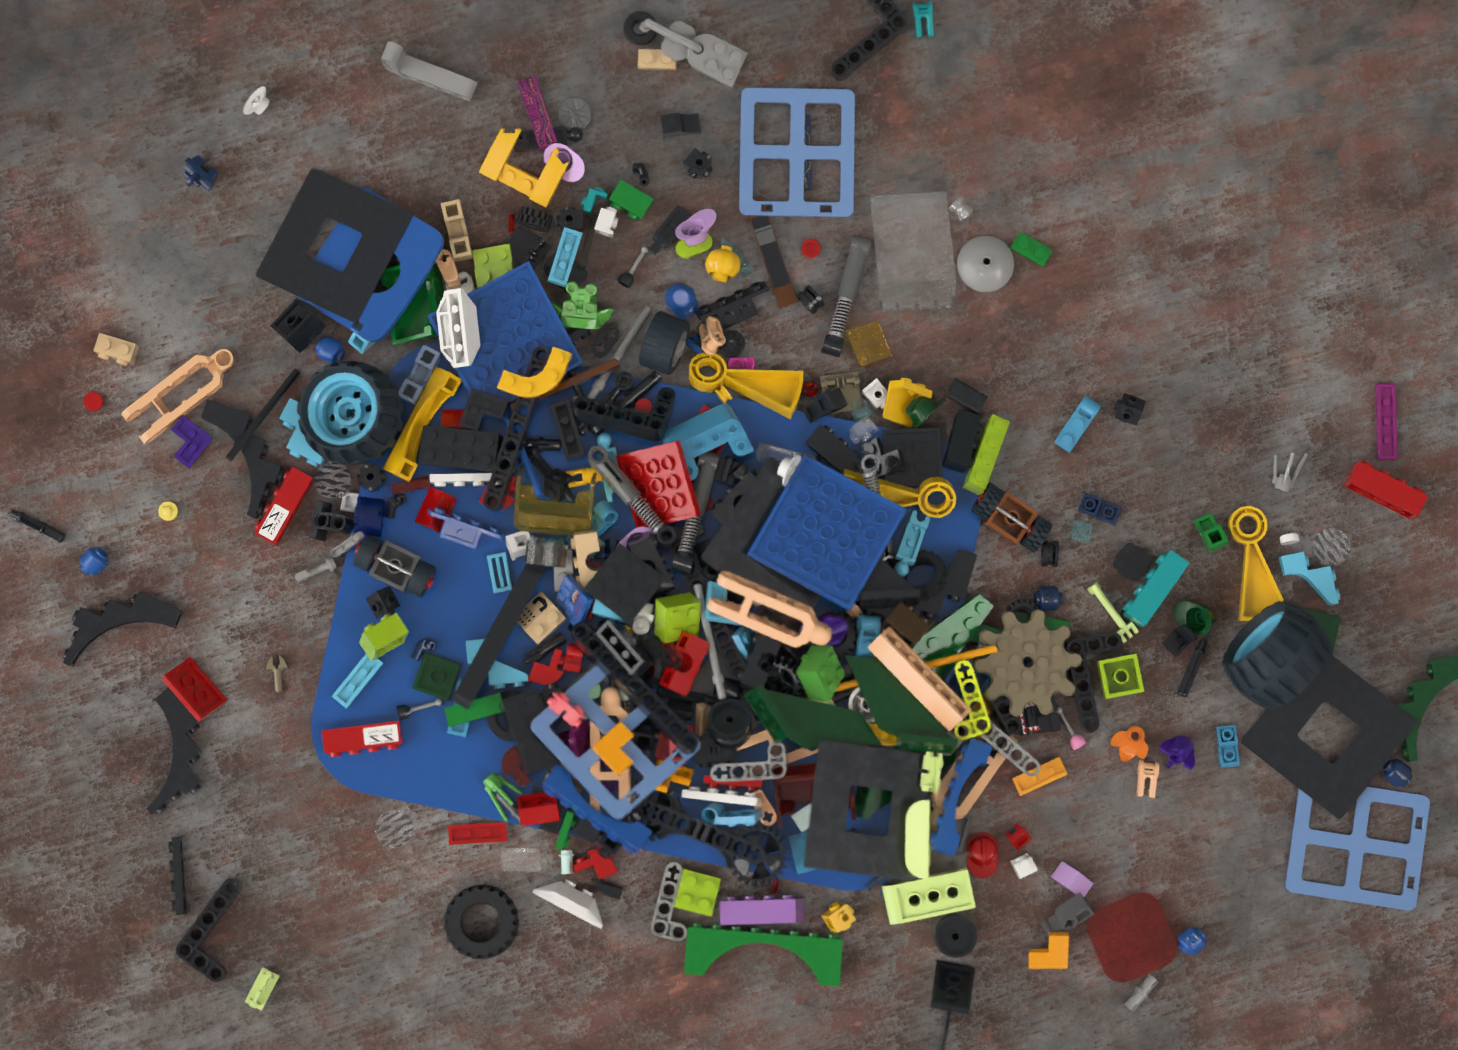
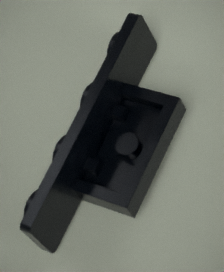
M764 281L755 282L751 287L737 290L731 296L721 297L710 305H702L695 311V314L699 321L717 314L724 330L758 315L752 298L769 291L768 286Z

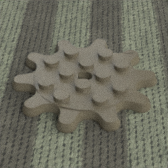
M1034 610L1030 620L1025 623L1018 621L1012 611H1006L1001 617L1004 628L1000 633L983 630L979 634V639L986 646L996 644L997 652L988 654L985 658H978L972 663L975 672L986 673L991 678L990 685L984 690V697L989 701H993L999 696H1006L1010 701L1009 712L1014 717L1022 715L1024 707L1029 703L1037 705L1040 713L1043 715H1049L1053 711L1051 697L1054 693L1060 692L1066 696H1071L1075 693V685L1067 679L1066 672L1069 668L1080 666L1082 657L1078 653H1069L1064 649V642L1071 634L1069 627L1061 625L1055 630L1047 629L1044 623L1045 613L1042 610ZM1025 657L1032 659V667L1027 668L1023 665Z

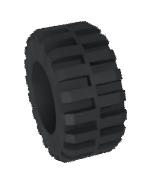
M475 885L463 889L449 902L444 915V930H446L448 941L451 942L455 950L472 959H489L503 953L513 943L518 932V911L513 900L504 891L493 886ZM480 903L488 904L497 911L500 925L497 933L490 939L476 940L465 931L463 925L464 916L473 905Z

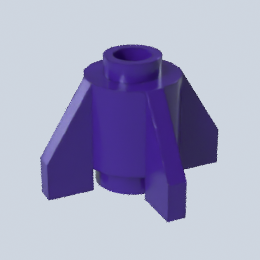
M826 615L822 618H817V621L828 625L832 630L830 641L820 646L838 644L846 635L848 624L842 617Z
M1178 736L1164 741L1160 745L1159 750L1169 754L1168 758L1170 761L1166 766L1170 769L1173 764L1184 762L1183 766L1192 770L1195 765L1194 745L1190 738Z

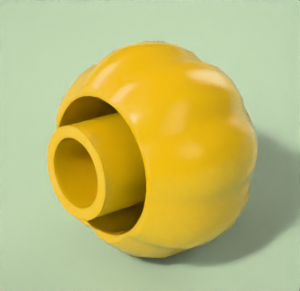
M722 245L721 249H715L709 253L706 258L705 267L708 274L713 276V280L727 282V279H733L738 274L741 262L738 255L732 251V247Z

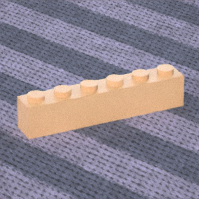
M890 626L868 646L869 650L949 731L971 711Z

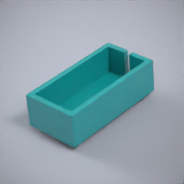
M1172 550L1167 553H1161L1155 562L1158 564L1156 568L1153 567L1144 577L1146 582L1139 584L1133 593L1136 595L1134 599L1128 600L1122 608L1124 610L1122 615L1139 628L1146 626L1190 564Z

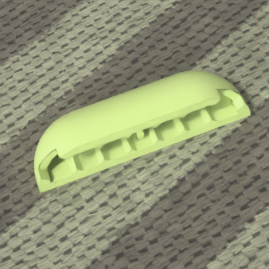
M930 800L914 803L906 814V866L914 876L923 879L929 878L931 863V843H929L931 837Z

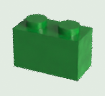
M620 180L610 196L609 202L612 203L611 207L617 211L623 210L627 212V216L632 220L643 221L653 205L654 199Z

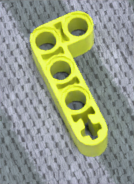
M962 660L956 664L955 673L965 704L970 708V704L973 701L981 703L980 711L973 712L971 710L969 712L970 720L960 722L955 727L956 737L965 740L988 732L991 724L972 665L968 661ZM961 664L969 667L967 675L968 677L972 675L973 679L961 682L960 678H964L963 673L958 671L961 668ZM971 682L975 685L973 693L965 692L964 685ZM980 719L987 722V728L984 731H980L976 727V723ZM961 725H965L969 729V733L965 737L960 736L957 732Z

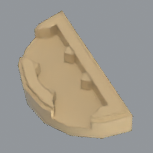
M703 702L696 704L695 734L699 737L707 732L706 729L709 726L708 716L712 708L709 704Z

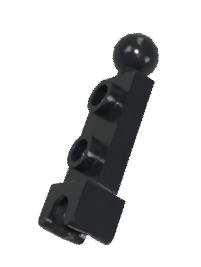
M565 126L553 127L558 143L567 145L568 139L573 142H579L583 137L582 130L577 127L570 129L569 132H566ZM522 130L518 139H522L523 142L515 146V152L539 150L534 131Z

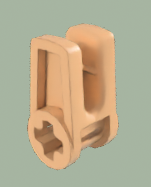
M441 250L436 263L448 288L454 289L461 285L458 271L451 253L448 250Z
M708 316L706 318V325L701 324L699 326L701 348L706 354L714 355L717 352V348L723 346L726 339L719 320Z
M1139 760L1136 796H1143L1145 779L1149 777L1148 796L1155 798L1159 762L1147 763L1144 760Z
M758 790L752 794H756V798L762 799L761 807L754 806V808L762 810L760 822L765 826H772L777 820L776 812L763 791ZM765 812L774 815L771 818V822L763 820V818L765 817Z

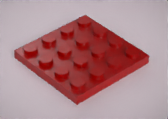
M680 440L616 456L619 468L641 492V499L643 498V501H646L645 504L650 506L649 509H652V512L654 511V515L657 514L656 517L661 519L660 522L666 524L701 515ZM630 507L636 528H648L644 520L639 517L640 515H637L633 507Z

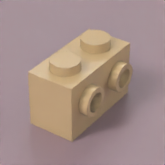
M99 333L93 351L98 354V358L108 361L109 358L116 360V363L127 366V364L134 365L139 346L132 342Z

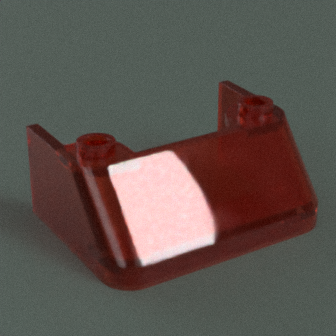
M816 763L786 766L785 775L780 779H773L778 828H782L781 816L792 814L795 811V804L812 802ZM783 767L774 769L772 773L777 776L781 775ZM853 786L850 788L848 803L852 821L856 820Z

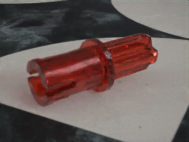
M428 476L410 479L409 482L393 483L391 488L394 495L411 491L414 493L415 490L430 488Z

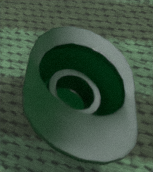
M919 396L912 400L905 409L906 414L913 422L912 429L918 428L947 398L944 397L935 402L927 397Z
M1181 601L1173 609V617L1178 626L1185 625L1191 628L1193 633L1203 636L1208 634L1213 623L1217 621L1211 608L1206 605Z

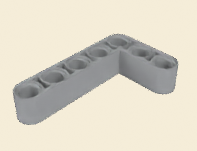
M390 41L387 42L381 57V62L386 70L467 101H471L478 84L470 78L408 56L402 46Z
M970 708L973 712H978V710ZM966 716L960 722L967 721ZM983 719L978 720L976 723L977 729L981 731V727L987 724V722ZM990 721L992 733L990 735L981 734L980 736L1028 776L1037 775L1040 771L1039 762ZM961 725V727H963L965 730V734L963 736L965 737L968 735L969 729L967 726ZM954 727L951 731H948L947 733H948L952 738L958 739V743H957V748H958V746L963 742V740L957 738V737L954 735V733H953V732H954V729H955V727ZM998 737L1006 738L1007 745L1004 748H999L996 745ZM1015 749L1020 750L1022 753V757L1018 761L1011 758V752ZM1034 762L1037 765V770L1034 773L1027 772V763Z

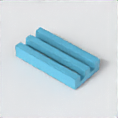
M506 552L487 555L494 594L511 591L513 587ZM499 557L503 558L508 587L504 586ZM493 558H495L498 577L501 587L498 589L496 586V580L491 560Z

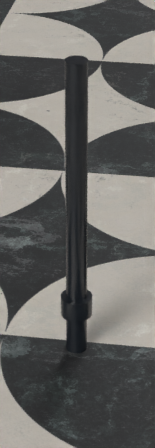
M297 369L290 373L243 435L236 439L233 443L234 446L226 455L228 460L232 461L238 452L246 447V442L299 376L300 372Z

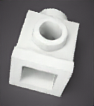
M611 207L601 208L594 228L595 233L613 238L614 232L611 230L616 229L618 223L616 209Z
M876 378L862 390V394L877 410L878 408L884 409L887 390ZM875 392H880L882 396L876 398L874 394Z
M528 529L506 536V546L512 561L516 560L517 557L534 552L536 541L533 535L530 536Z
M1028 853L1010 861L1018 879L1038 871L1032 857Z

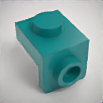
M598 187L589 189L588 196H584L581 203L584 214H592L596 198L608 200V194L605 193L606 190Z

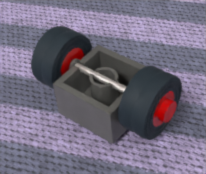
M368 534L355 550L356 555L353 565L364 571H369L372 567L369 576L403 593L408 591L422 598L434 582L433 577L436 567L422 561L421 557L387 540L381 549L382 540Z

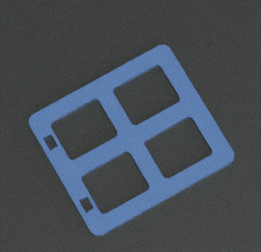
M745 88L742 91L739 210L742 215L843 218L852 215L854 209L855 95L853 91L849 89ZM756 103H788L791 106L789 145L754 144V105ZM806 104H839L841 106V144L839 146L805 145ZM755 159L789 160L790 184L788 201L753 200V161ZM806 160L840 161L839 202H806L804 200V162ZM761 205H773V211H761ZM820 206H831L832 212H820Z
M608 657L603 659V662L606 664H611L613 662ZM596 665L564 694L570 698L569 702L571 704H577L585 710L584 714L605 736L617 724L588 695V692L607 676ZM622 671L616 673L620 678L626 677V674ZM637 685L630 686V689L634 692L640 690ZM650 699L643 700L644 704L648 706L653 704ZM547 707L531 722V730L614 819H622L697 753L701 746L699 741L695 752L689 755L677 749L659 766H654L630 740L621 750L633 761L632 765L642 774L644 779L622 799L616 800L589 771V768L600 759L592 747L581 757H576L549 728L553 722L566 712L565 710L558 715L550 707ZM637 707L621 722L632 731L647 716ZM662 712L657 714L659 719L667 718ZM676 726L670 728L673 733L680 732V729ZM690 740L684 741L685 746H687V747H693V746H694V744H693L692 741H690ZM680 753L683 758L675 764L672 758ZM635 792L639 797L630 803L627 798Z
M1367 787L1356 800L1352 833L1344 835L1309 828L1312 798L1298 788L1285 882L1286 889L1291 893L1407 911L1413 910L1417 903L1430 807L1428 797ZM1371 802L1399 805L1413 809L1408 844L1370 839L1366 836ZM1416 817H1423L1421 830L1415 828ZM1307 844L1348 850L1349 857L1344 886L1309 882L1302 879ZM1365 853L1406 860L1401 895L1360 889L1361 868ZM1408 876L1415 877L1413 889L1407 888Z

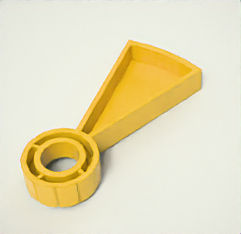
M703 352L691 360L688 379L694 388L706 393L715 392L716 389L719 390L721 388L720 386L725 385L791 420L800 400L803 371L727 369V365L722 357L717 354L708 355ZM704 366H710L716 370V374L706 377L700 373L699 369Z
M844 469V476L862 486L866 485L861 473ZM931 477L924 480L918 490L879 478L877 480L879 481L881 496L901 507L918 504L920 510L929 517L940 518L946 516L953 510L956 504V494L952 484L942 477ZM934 491H941L946 497L943 503L933 505L928 502V496Z
M1253 506L1238 508L1230 515L1227 523L1230 537L1235 542L1245 545L1238 621L1250 622L1253 617L1262 612L1266 607L1273 605L1277 601H1283L1282 595L1257 544L1266 534L1267 519L1261 510ZM1245 516L1253 518L1256 522V529L1252 534H1245L1239 528V522Z

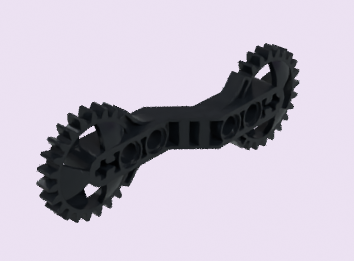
M667 790V793L659 791L656 802L650 800L652 795L650 793L630 811H638L637 813L627 814L620 820L626 823H635L636 820L641 822L642 818L648 820L645 827L652 831L649 838L652 842L655 841V836L659 840H663L670 835L681 834L716 848L726 859L728 869H735L732 875L740 874L737 880L742 881L745 878L744 884L746 885L751 882L752 886L756 887L758 882L761 887H764V881L771 885L772 878L778 881L777 874L784 875L781 868H788L784 861L790 860L788 857H785V854L789 853L790 850L784 849L788 843L781 842L784 836H777L778 830L775 829L771 832L772 827L768 825L765 829L762 823H760L759 828L755 824L752 825V829L745 825L734 831L721 830L689 816L683 810L679 797H672L675 793L674 790ZM635 792L631 795V803L638 798ZM648 807L657 811L656 815L647 812L646 808ZM669 812L670 819L664 822L663 815ZM686 819L688 825L685 829H681L680 823ZM766 832L769 833V836L764 848L760 846L759 843L764 833ZM722 836H726L727 842L721 846L719 839ZM743 843L745 848L743 852L738 853L737 846ZM751 850L762 855L761 858L751 855ZM781 851V853L779 854H769L771 852ZM751 863L757 865L753 876L748 878L747 874ZM764 864H766L769 867V869L773 872L772 874H770V872Z

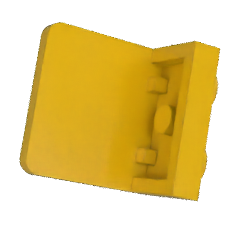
M908 378L890 381L883 418L905 427H912L913 422L906 414L905 409L916 397L932 398L933 391L926 389V385L912 383V380Z

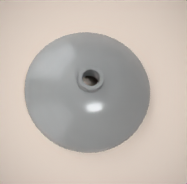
M978 236L969 240L962 247L957 259V270L960 278L969 288L978 292H993L1002 288L1010 280L1014 270V258L1010 248L1002 240L993 236ZM984 259H989V260H990V264H989V265H985V264L983 263V260H984Z

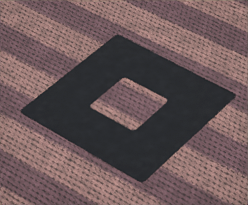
M313 168L310 170L259 266L256 276L356 323L413 215L409 211ZM327 217L362 233V237L342 273L306 257L311 243L324 219Z
M770 457L702 554V559L718 572L728 571L814 609L821 599V595L747 555L785 489L782 483L783 477L778 475V468L781 463L774 457ZM762 604L793 629L799 630L802 627L803 622Z
M1330 654L1328 663L1321 670L1322 672L1294 700L1286 703L1285 706L1278 707L1275 710L1266 709L1242 739V744L1337 819H1342L1417 725V721ZM1324 701L1329 702L1360 727V732L1335 763H1330L1298 738L1300 730Z
M821 740L818 747L804 866L806 868L917 881L919 877L914 876L908 870L905 862L906 814L914 803L928 800L929 791H921L922 787H920L921 773L928 774V770L922 769L923 756H926V754ZM852 785L892 791L888 834L885 837L846 831L848 803Z

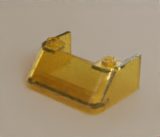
M520 465L517 474L514 525L518 530L574 536V532L591 530L597 473L592 475L590 490L578 492L575 503H559L556 501L537 500L532 485L523 484L524 466Z

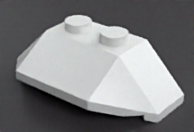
M463 288L446 290L436 312L440 349L447 360L451 362L453 368L471 366L481 346L477 309Z
M565 880V882L559 881L533 890L532 893L602 929L603 922L596 899L592 897L593 893L583 888L582 891H579L575 888L576 884Z

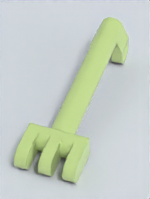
M1097 582L1087 588L1091 595H1096L1120 628L1116 633L1121 636L1123 643L1127 641L1123 636L1124 633L1130 639L1133 637L1129 631L1130 629L1135 634L1139 632L1132 621L1127 624L1124 622Z

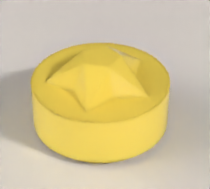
M164 502L158 509L159 516L165 521H173L179 512L178 507L172 502Z

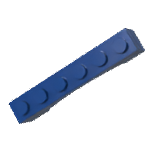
M973 738L963 743L960 751L963 753L962 758L957 760L954 768L957 771L955 778H951L948 789H951L948 796L945 795L942 802V807H944L943 813L939 814L936 819L935 825H938L936 833L932 832L929 840L931 850L950 857L955 855L961 836L957 834L955 821L959 794L973 770L978 766L984 767L987 764L992 745Z
M557 764L543 782L542 788H544V792L550 797L555 796L564 807H570L575 810L576 815L581 819L585 820L586 818L592 822L591 825L595 829L606 832L608 838L612 841H618L623 844V848L629 853L634 852L638 854L650 838L652 831L637 820L635 823L621 822L595 810L580 796L571 780L573 775Z

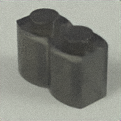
M533 537V540H527L524 563L565 568L568 545L563 544V540L551 539L550 543L545 542V538Z

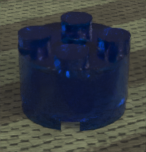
M358 496L357 507H355L354 519H356L354 533L361 531L365 536L368 534L374 537L382 536L385 499Z

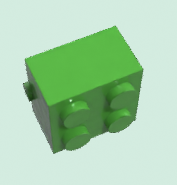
M812 645L808 653L801 657L803 661L796 672L808 698L830 701L845 673L832 646Z

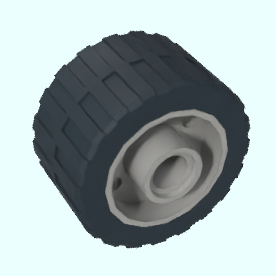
M658 311L645 334L639 356L640 365L671 375L676 369L686 346V339L690 331L689 321Z

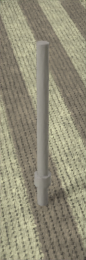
M645 306L612 359L615 358L620 361L652 310L649 307ZM613 370L595 380L587 398L595 399L598 393L603 391L606 386L605 382Z
M697 584L694 585L696 598L701 601L700 617L705 639L710 643L708 653L714 675L712 680L713 684H716L718 698L723 699L726 698L723 684L725 682L724 675L720 671L710 622L704 620L705 599L702 586Z

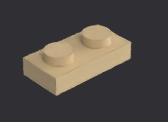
M638 49V69L676 70V61L665 56L661 49Z

